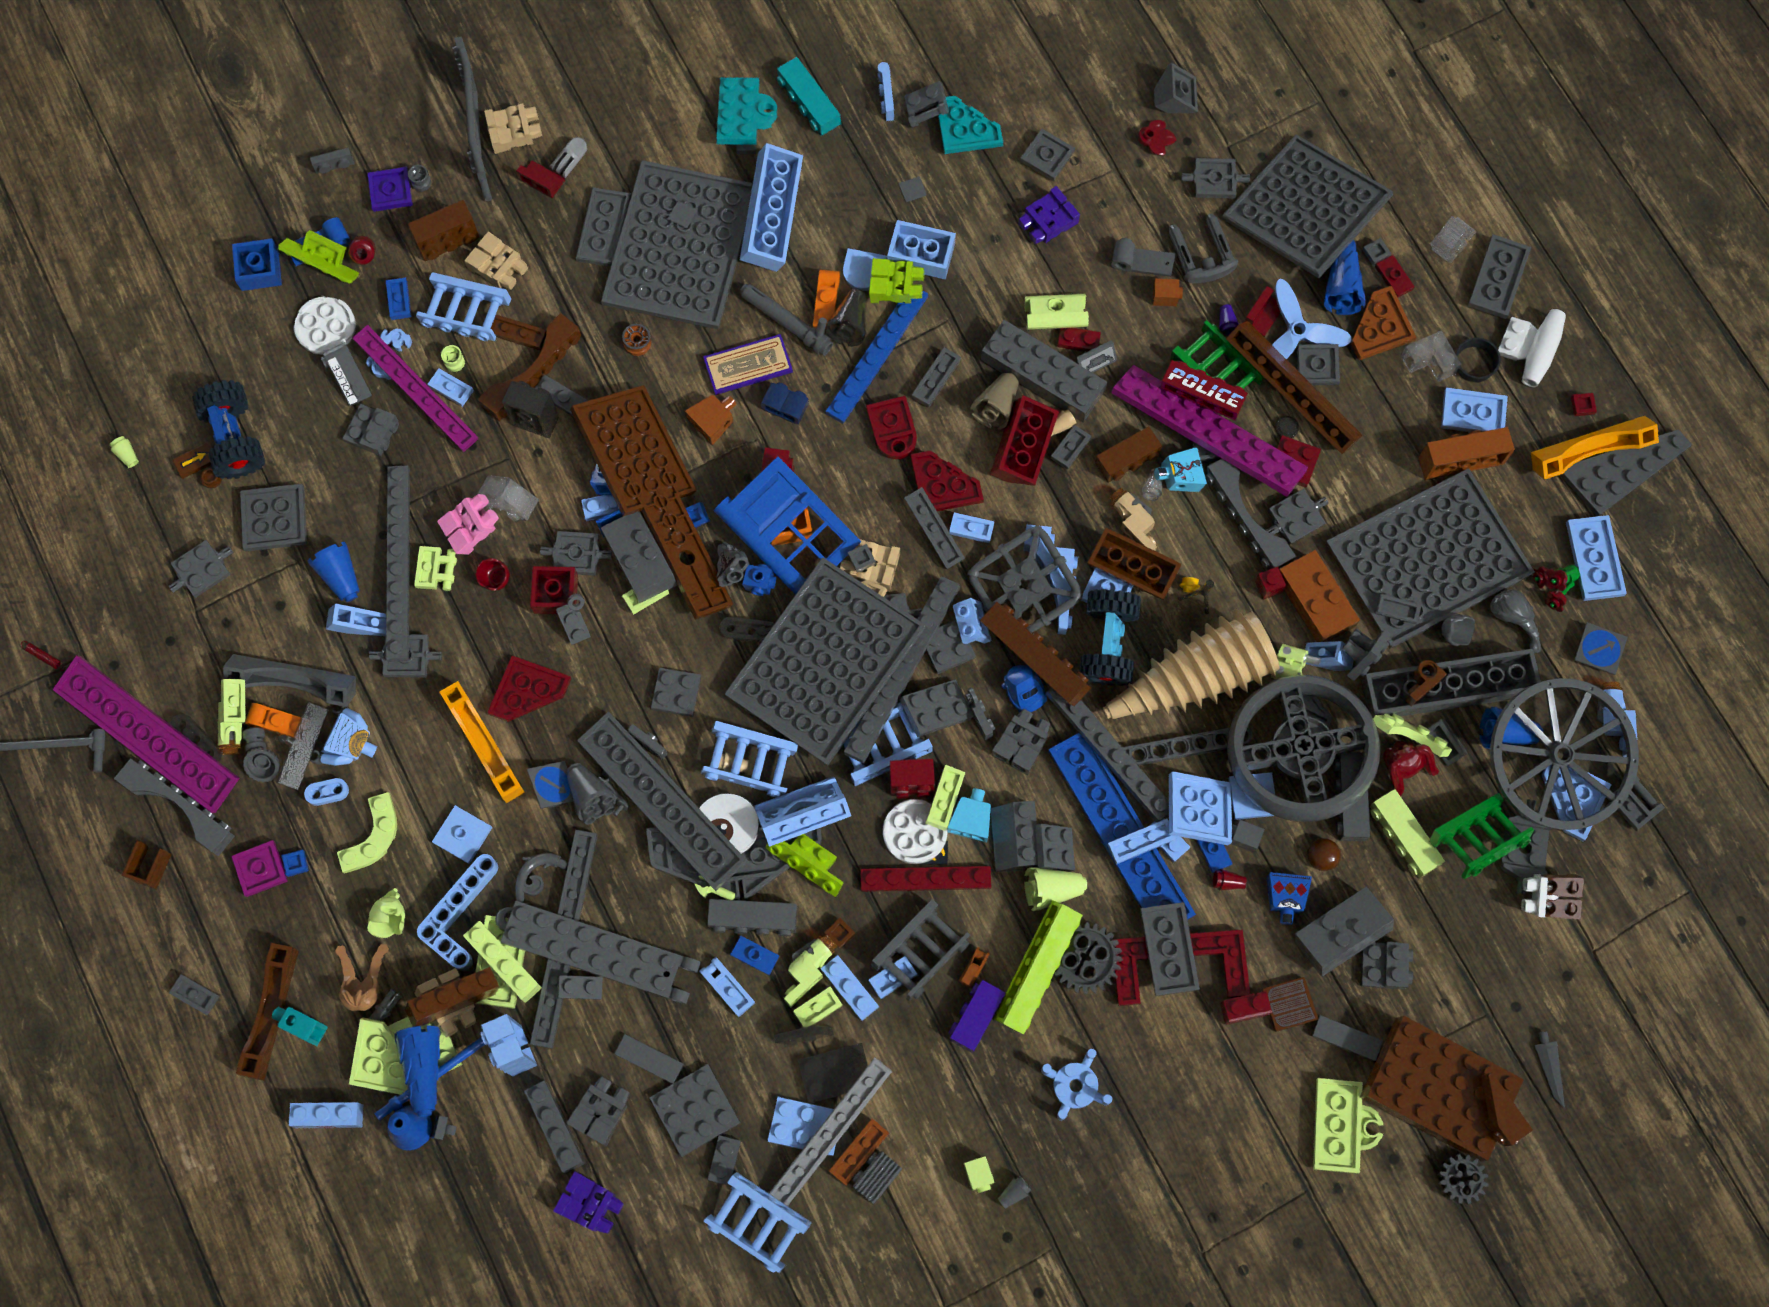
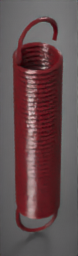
M31 643L27 644L24 649L25 651L51 667L60 669L58 668L61 665L60 660Z

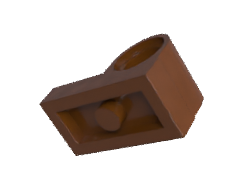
M1431 660L1421 662L1414 671V679L1418 684L1408 691L1410 695L1405 701L1412 707L1447 675L1445 671ZM1422 669H1427L1431 676H1425L1422 673Z

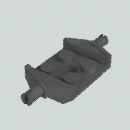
M1528 799L1527 806L1535 811L1536 800ZM1518 815L1508 819L1521 833L1530 827L1534 829L1530 837L1531 842L1528 844L1530 851L1528 854H1524L1518 847L1503 856L1501 869L1518 881L1516 894L1526 895V891L1523 890V879L1533 877L1534 874H1547L1545 866L1549 831L1551 828L1540 826L1522 815ZM1505 828L1504 841L1506 842L1513 838V836Z

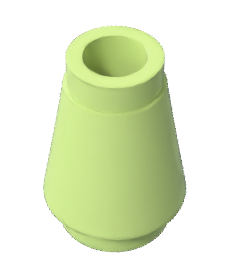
M121 436L110 443L111 451L128 468L135 466L139 462L129 439Z

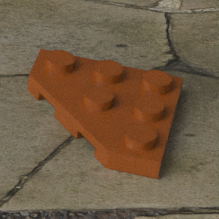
M1392 286L1373 292L1351 342L1359 361L1408 344L1417 338Z

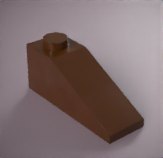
M1483 1074L1481 1079L1490 1127L1494 1131L1493 1136L1499 1144L1513 1146L1533 1131V1129L1494 1074Z

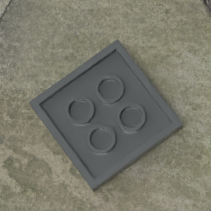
M303 484L240 491L242 543L245 552L307 545L305 491Z
M708 1064L650 1097L681 1157L740 1124Z

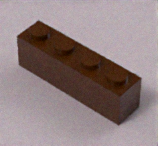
M488 967L407 1001L405 1011L413 1027L423 1026L496 995L499 985L491 968Z

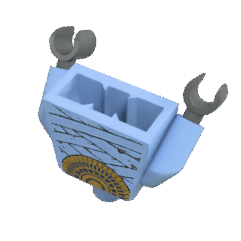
M339 706L341 710L337 712L332 710L337 716V720L322 751H312V753L318 754V758L316 760L310 759V761L317 765L323 763L337 766L356 761L360 753L372 758L377 746L367 742L370 732L368 731V725L359 713L345 706Z

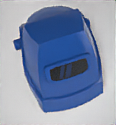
M1028 665L1014 666L1004 676V683L1001 686L1003 689H1006L1010 702L1019 713L1023 709L1033 712L1047 702L1046 693L1040 678Z

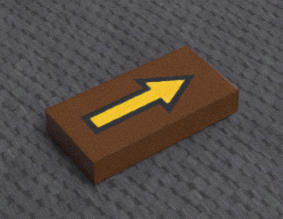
M210 441L173 459L182 479L211 465L208 452L214 447Z

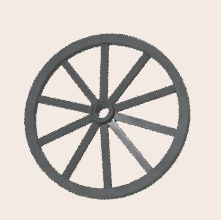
M1559 678L1533 684L1519 692L1507 703L1493 729L1490 760L1498 788L1508 803L1518 813L1540 826L1558 830H1574L1593 826L1605 820L1624 803L1636 779L1639 749L1632 723L1626 712L1613 697L1588 682ZM1553 688L1576 689L1584 692L1561 741ZM1543 690L1546 693L1553 742L1519 708L1524 701ZM1591 696H1593L1610 710L1615 719L1569 745ZM1515 714L1548 749L1502 744L1504 732L1511 716ZM1620 725L1626 743L1627 757L1575 753V749ZM1559 749L1563 753V757L1561 760L1559 759L1557 754ZM1502 751L1546 756V760L1509 784L1503 767ZM1573 760L1626 764L1624 778L1617 793H1612ZM1552 764L1538 812H1535L1525 805L1513 790ZM1568 767L1607 797L1610 802L1598 812L1584 818ZM1559 768L1576 820L1561 821L1545 817Z

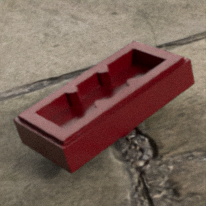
M1394 255L1376 263L1375 268L1387 286L1393 287L1397 298L1415 288Z

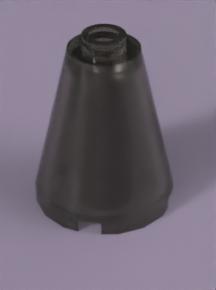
M859 289L850 290L826 324V334L831 340L840 345L844 342L848 343L849 347L860 345L864 341L866 334L867 296L863 291Z

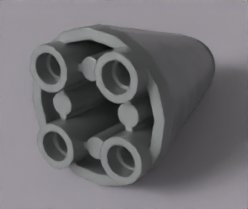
M581 763L573 764L567 769L568 784L575 811L580 820L589 825L603 815L607 816L615 811L614 805L617 797L614 792L589 769L582 766Z

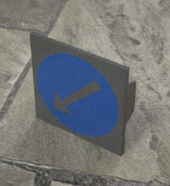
M1587 622L1574 660L1616 675L1628 637Z
M565 761L526 769L540 809L573 802L566 771L568 768Z

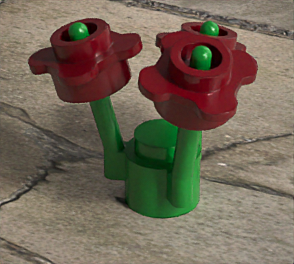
M1568 565L1565 568L1560 567L1555 571L1543 566L1539 567V569H1534L1533 580L1540 589L1545 585L1549 589L1557 588L1561 591H1549L1547 593L1548 597L1544 601L1551 609L1562 612L1564 610L1563 606L1567 602L1565 594L1570 588L1575 586L1574 581L1580 577L1578 568L1574 565Z

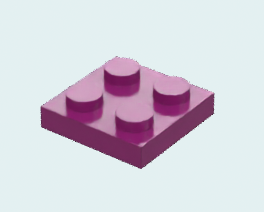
M273 840L232 856L244 896L246 897L288 882L276 843Z

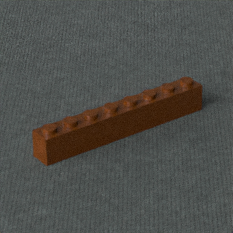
M1248 321L1239 324L1226 338L1341 454L1348 451L1363 436Z

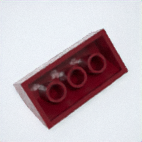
M1024 395L1015 400L1010 420L1005 427L990 475L1008 483L1034 486L1059 411Z

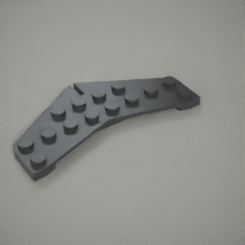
M657 827L646 829L650 863L654 869L692 884H698L701 887H710L707 881L699 879L698 876L700 874ZM762 827L758 828V835L752 846L742 853L748 862L721 886L734 892V899L737 901H741L738 882L742 881L744 899L746 901L791 868L786 862L766 849L768 842ZM821 828L804 833L821 845ZM798 836L788 839L785 842L791 845L798 838Z

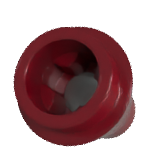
M1223 869L1214 872L1213 887L1218 888L1219 891L1245 889L1246 876H1240Z

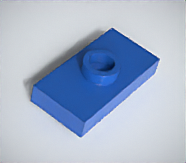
M1196 840L1212 874L1216 870L1220 871L1233 864L1223 844Z
M740 936L731 953L732 957L770 976L780 957L776 953L743 936Z

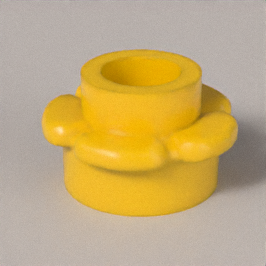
M1184 577L1179 586L1183 588L1184 592L1195 593L1196 589L1200 588V585H1198L1199 579Z

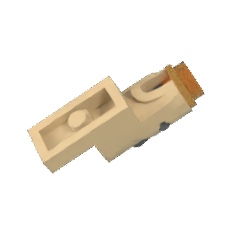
M1118 489L1109 500L1122 519H1126L1122 522L1121 530L1129 539L1156 551V542L1151 536H1146L1155 523L1151 516L1152 509L1127 490Z

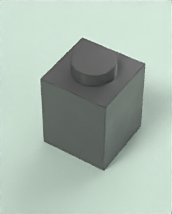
M1239 820L1237 825H1232L1231 844L1255 853L1264 829Z

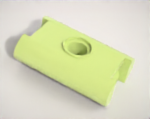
M1086 294L1025 296V312H1029L1027 314V330L1088 327V312L1083 310L1085 309Z

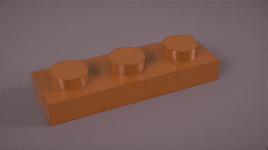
M872 1118L829 1172L847 1186L889 1135V1132Z

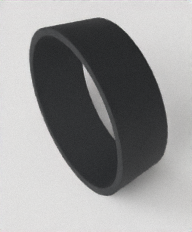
M1478 337L1462 342L1455 356V368L1458 374L1463 379L1475 383L1483 382L1490 378L1498 370L1501 363V356L1497 347L1489 340ZM1469 347L1481 348L1492 358V372L1484 377L1472 376L1461 368L1458 355Z

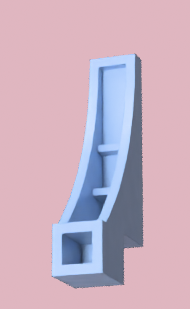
M1027 524L1026 530L1035 527L1036 525ZM1042 526V529L1048 533L1054 543L1055 534H1051L1052 527ZM1033 536L1024 542V551L1030 552ZM1040 538L1035 560L1041 569H1044L1053 563L1054 559ZM1056 547L1060 555L1064 556L1067 560L1066 564L1071 573H1073V569H1077L1078 557L1074 556L1075 549ZM1059 568L1046 575L1052 588L1071 591L1070 585ZM1053 594L1056 608L1070 599V597ZM1069 610L1058 616L1057 634L1066 635L1067 628H1071L1072 616H1069Z

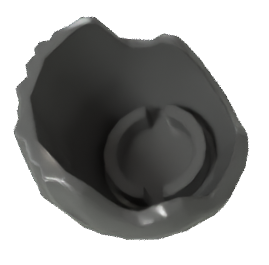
M1454 614L1446 618L1441 628L1444 640L1454 646L1469 645L1474 633L1475 619L1462 614Z

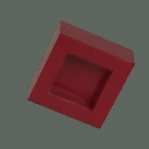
M1594 393L1572 395L1571 401L1574 416L1596 414Z

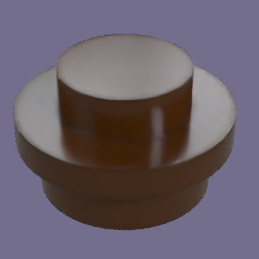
M212 468L202 472L201 482L205 487L212 489L220 485L222 479L215 476Z

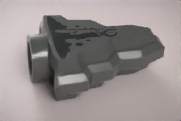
M723 542L718 545L719 561L717 563V580L721 587L731 586L733 583L741 581L744 575L743 572L749 565L745 552L737 548L734 549L732 545Z

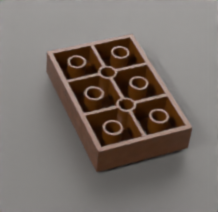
M1400 1016L1395 1019L1360 1098L1455 1149L1470 1155V1157L1477 1158L1478 1161H1488L1497 1141L1493 1136L1494 1131L1490 1127L1481 1076L1486 1073H1493L1513 1102L1524 1079L1412 1019Z

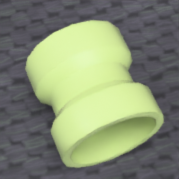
M449 345L442 350L441 357L449 371L457 372L464 367L465 360L457 346Z

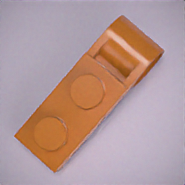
M819 270L813 327L817 328L820 318L827 320L825 329L834 328L840 271Z
M257 703L251 704L245 720V724L250 727L263 728L302 742H306L313 723L310 720Z

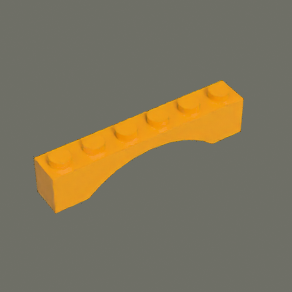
M1642 416L1531 452L1533 471L1545 480L1563 474L1573 464L1599 453L1621 449H1640L1659 443L1657 423L1646 416Z
M457 681L441 690L440 694L474 748L503 800L508 803L525 793L461 684Z

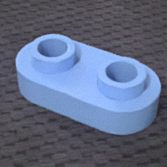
M334 778L310 784L305 789L304 796L311 805L319 806L345 799L349 793V787L344 780ZM338 787H341V792L339 794H335V790ZM320 792V797L315 799L314 794Z

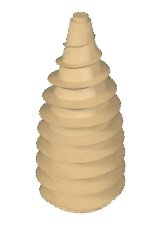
M1234 609L1233 621L1229 622L1223 616H1220L1219 628L1214 629L1206 623L1205 635L1202 637L1196 632L1191 631V643L1186 645L1178 639L1177 651L1174 654L1164 648V660L1161 663L1151 658V670L1147 673L1140 670L1139 679L1133 684L1129 683L1128 688L1106 703L1103 710L1108 719H1116L1132 714L1135 716V714L1149 712L1152 715L1153 710L1164 709L1169 715L1170 707L1179 706L1186 713V703L1195 702L1202 709V699L1211 698L1217 704V694L1225 692L1232 699L1233 688L1240 687L1247 693V683L1255 681L1258 685L1262 686L1263 676L1271 674L1276 678L1279 662L1272 643L1256 614L1251 611L1243 615L1237 609Z

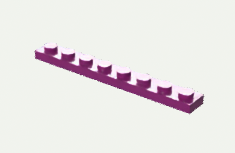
M368 325L353 337V340L463 452L479 439Z

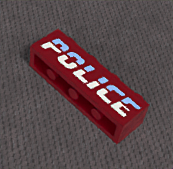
M1174 360L1171 361L1160 387L1165 391L1236 421L1248 394L1240 386H1231L1221 378H1213L1208 376L1203 370L1192 369L1186 363Z

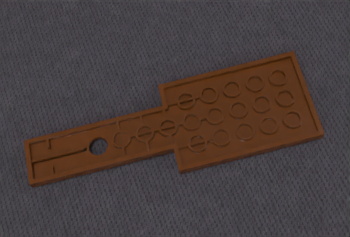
M638 386L572 405L570 410L622 516L624 517L639 511L642 512L694 619L696 620L730 608L733 602L726 588L719 586L717 570L681 500L683 497L695 494L697 490L645 386ZM685 552L692 555L694 558L693 564H683L679 559V554Z

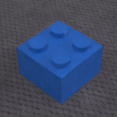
M273 239L232 244L235 281L242 291L282 285L279 249Z

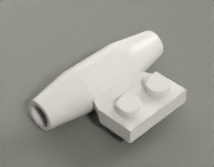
M1550 310L1539 329L1535 328L1530 322L1511 317L1498 350L1502 357L1515 361L1526 359L1522 382L1527 386L1537 387L1552 363L1562 338L1566 314L1561 310Z

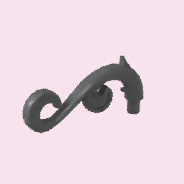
M541 853L535 856L523 857L522 860L526 861V863L523 864L516 879V901L524 903V893L529 896H536L543 890L544 882L538 875L530 876L529 879L533 883L531 885L526 884V879L533 869L544 865L543 868L549 866L556 868L558 866L567 870L569 862L553 853ZM512 907L503 908L496 914V925L503 932L508 923L505 918L512 912Z

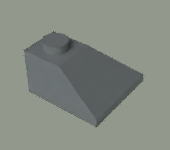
M1173 63L1168 64L1154 88L1155 107L1166 113L1198 112L1196 77Z

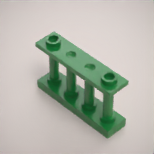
M1207 320L1204 322L1201 330L1204 334L1186 350H1182L1179 346L1172 350L1170 360L1182 361L1188 367L1195 370L1200 369L1206 372V368L1225 353L1233 361L1215 377L1224 380L1239 366L1247 374L1236 384V386H1240L1243 389L1253 380L1260 385L1264 378L1220 333L1218 327L1210 324ZM1209 339L1218 346L1201 363H1196L1191 358V355Z
M1499 793L1436 828L1429 842L1434 848L1442 843L1447 845L1466 865L1461 876L1463 879L1471 875L1473 877L1477 876L1486 866L1518 847H1526L1531 842L1530 837L1534 829L1530 827L1521 833L1501 812L1504 798ZM1489 816L1495 817L1513 838L1505 842L1485 819ZM1473 825L1479 826L1498 847L1489 851L1469 828ZM1458 834L1460 836L1463 835L1482 856L1473 861L1453 837Z

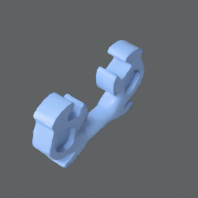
M385 329L380 335V338L387 345L392 343L393 348L397 351H402L401 346L403 344L407 348H410L412 344L410 335H406L401 329H394L389 334ZM370 357L367 358L366 364L368 367L372 365V372L376 377L386 378L387 380L391 379Z

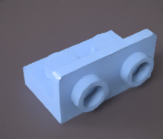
M969 598L953 605L963 644L973 641L985 644L992 641L988 627L980 621L985 615L980 601Z

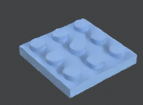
M1172 771L1169 774V835L1223 845L1231 844V783Z

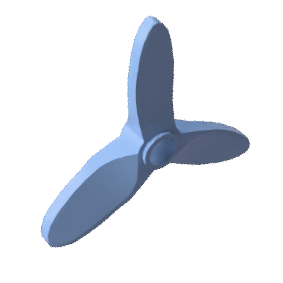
M1279 279L1276 282L1275 294L1277 303L1288 328L1287 332L1279 337L1272 346L1286 359L1292 354L1301 340L1311 344H1339V347H1344L1352 341L1349 333L1340 328L1304 321L1297 298L1289 284L1283 279ZM1294 326L1300 327L1302 334H1296Z

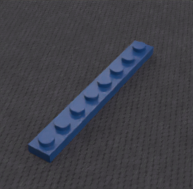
M923 291L922 298L911 299V303L902 302L897 304L826 410V415L844 424L927 300L928 293Z

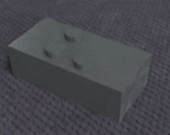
M640 512L621 517L601 527L603 535L639 603L677 586L674 575Z
M1366 886L1295 933V944L1323 977L1392 931L1394 919Z

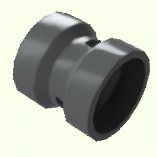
M419 164L409 169L408 177L413 188L419 192L428 190L431 186V178L427 169Z
M250 728L243 731V739L246 741V754L251 749L259 747L267 749L266 743L263 741L265 737L263 728Z

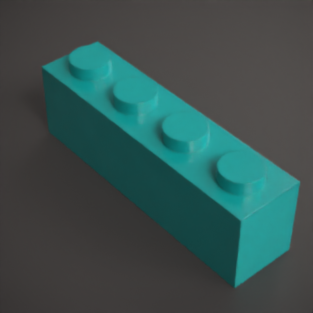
M797 57L777 68V81L782 88H786L790 100L798 104L800 113L804 117L807 116L810 120L809 124L814 131L817 130L822 136L841 124L840 113Z

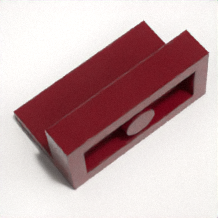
M531 161L527 168L520 165L516 170L520 181L550 198L554 197L565 181V178L534 161Z
M1268 286L1245 319V322L1248 321L1263 337L1266 336L1281 313L1277 300L1272 298L1274 290Z

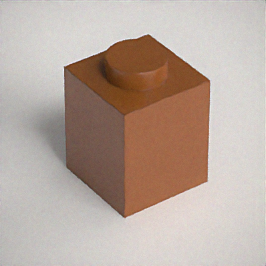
M1155 278L1153 306H1177L1178 300L1182 299L1183 287H1179V279Z

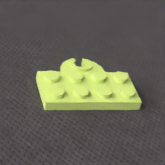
M1316 1079L1313 1170L1359 1174L1360 1151L1373 1148L1381 1140L1382 1133L1370 1135L1366 1131L1368 1123L1382 1126L1383 1122L1378 1114L1379 1112L1372 1107L1362 1105L1360 1095L1363 1089V1082Z

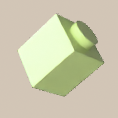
M986 1156L964 1163L972 1191L977 1189L978 1193L990 1190V1185L994 1184V1180Z

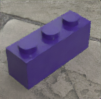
M982 980L980 985L976 983L970 993L973 996L969 1004L965 1002L959 1013L962 1015L959 1023L954 1022L949 1031V1034L952 1035L950 1041L974 1053L1006 993Z

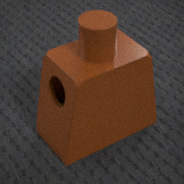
M711 395L685 411L686 418L713 445L732 424L733 417L730 410L737 404L729 395L721 402L714 395Z

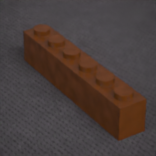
M996 602L980 621L1069 704L1075 706L1091 689L1087 684L1089 679L1080 671L1076 674L1072 670L1074 666L1066 658L1061 660L1057 656L1059 652L1051 644L1046 646L1042 642L1044 638L1038 632L1028 630L1029 624L1021 617L1015 618L1012 615L1015 611L1006 603L1002 606Z

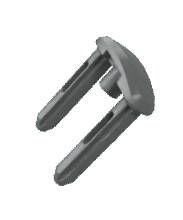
M1214 214L1207 215L1206 223L1222 260V264L1217 266L1213 258L1209 257L1202 261L1203 270L1202 268L1196 269L1180 228L1175 224L1169 227L1170 238L1185 273L1183 278L1189 283H1205L1217 280L1233 272L1238 265V259H1234L1218 218Z

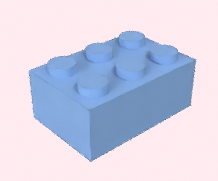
M897 220L887 259H890V262L913 261V266L924 268V275L946 279L955 246L956 233Z

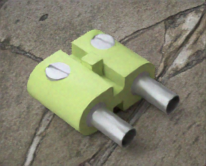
M1282 644L1277 655L1279 670L1276 671V678L1272 675L1271 678L1278 679L1286 676L1302 675L1301 670L1306 662L1319 666L1321 659L1308 655L1307 650Z

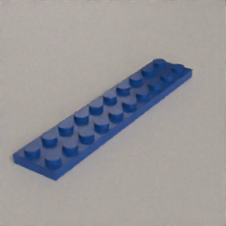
M1080 733L1048 750L1049 754L1140 908L1184 902L1187 920L1194 917L1196 914L1157 848L1116 865L1108 848V843L1141 830L1144 826L1105 762Z

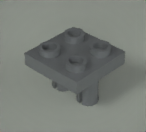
M1358 628L1353 631L1348 638L1349 640L1341 649L1356 661L1347 675L1354 681L1359 675L1363 677L1371 668L1370 665L1372 663L1375 665L1383 655L1381 653L1390 644L1387 641L1391 633L1384 629L1375 640H1371L1359 631Z

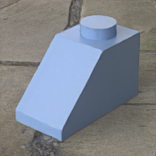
M1342 641L1306 643L1305 650L1308 651V655L1321 659L1319 666L1306 662L1308 665L1333 671L1351 670L1354 659L1341 650L1345 645Z

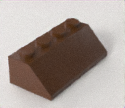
M1105 528L1087 563L1161 600L1165 599L1181 567V563L1108 528Z

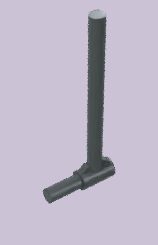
M94 729L89 734V737L0 742V751L89 746L94 752L93 772L100 773L102 772L103 752L105 751V730Z

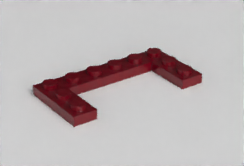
M1243 930L1190 933L1194 956L1222 954L1227 998L1250 995ZM1145 937L1112 939L1111 941L1118 940L1119 944L1115 948H1121L1122 952L1117 954V956L1123 959V961L1117 962V965L1122 969L1114 971L1118 978H1115L1118 1006L1140 1005L1136 961L1149 960Z

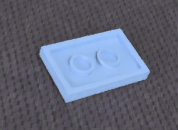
M1446 388L1444 390L1441 428L1465 432L1475 430L1484 432L1504 428L1508 396Z
M778 1097L768 1142L803 1150L834 1109ZM836 1144L828 1153L829 1156H834Z

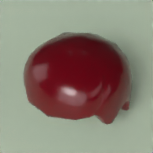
M488 558L482 560L477 566L475 576L478 584L490 591H499L508 583L510 572L507 565L502 561Z

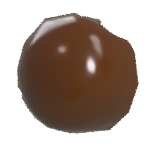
M1327 838L1312 842L1307 850L1308 861L1312 867L1319 871L1335 869L1341 861L1340 848L1334 841Z

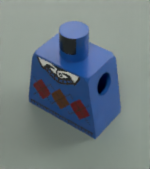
M1273 872L1267 875L1270 911L1280 912V924L1293 925L1294 914H1301L1304 911L1312 880L1311 876Z

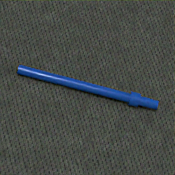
M482 1037L438 1067V1078L483 1047L485 1044ZM408 1090L398 1097L395 1095L388 1100L389 1103L374 1113L379 1121L392 1111H397L403 1107V1103L410 1099Z

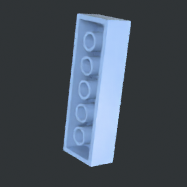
M768 143L758 152L740 255L741 261L776 272L785 264L803 155Z

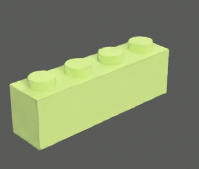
M1396 789L1371 804V815L1376 821H1380L1384 827V834L1396 844L1395 849L1397 853L1409 863L1408 868L1413 875H1417L1420 879L1445 862L1437 848H1434L1429 842L1430 838Z
M481 921L477 922L463 935L522 1001L526 1003L542 988Z

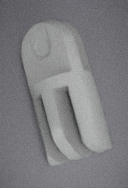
M580 137L571 139L550 165V168L554 170L557 167L556 172L558 174L563 172L562 177L566 178L587 151V144L584 139Z

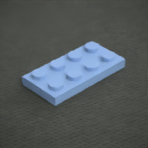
M1609 515L1568 520L1566 526L1575 566L1580 572L1578 581L1583 601L1625 596L1627 593Z

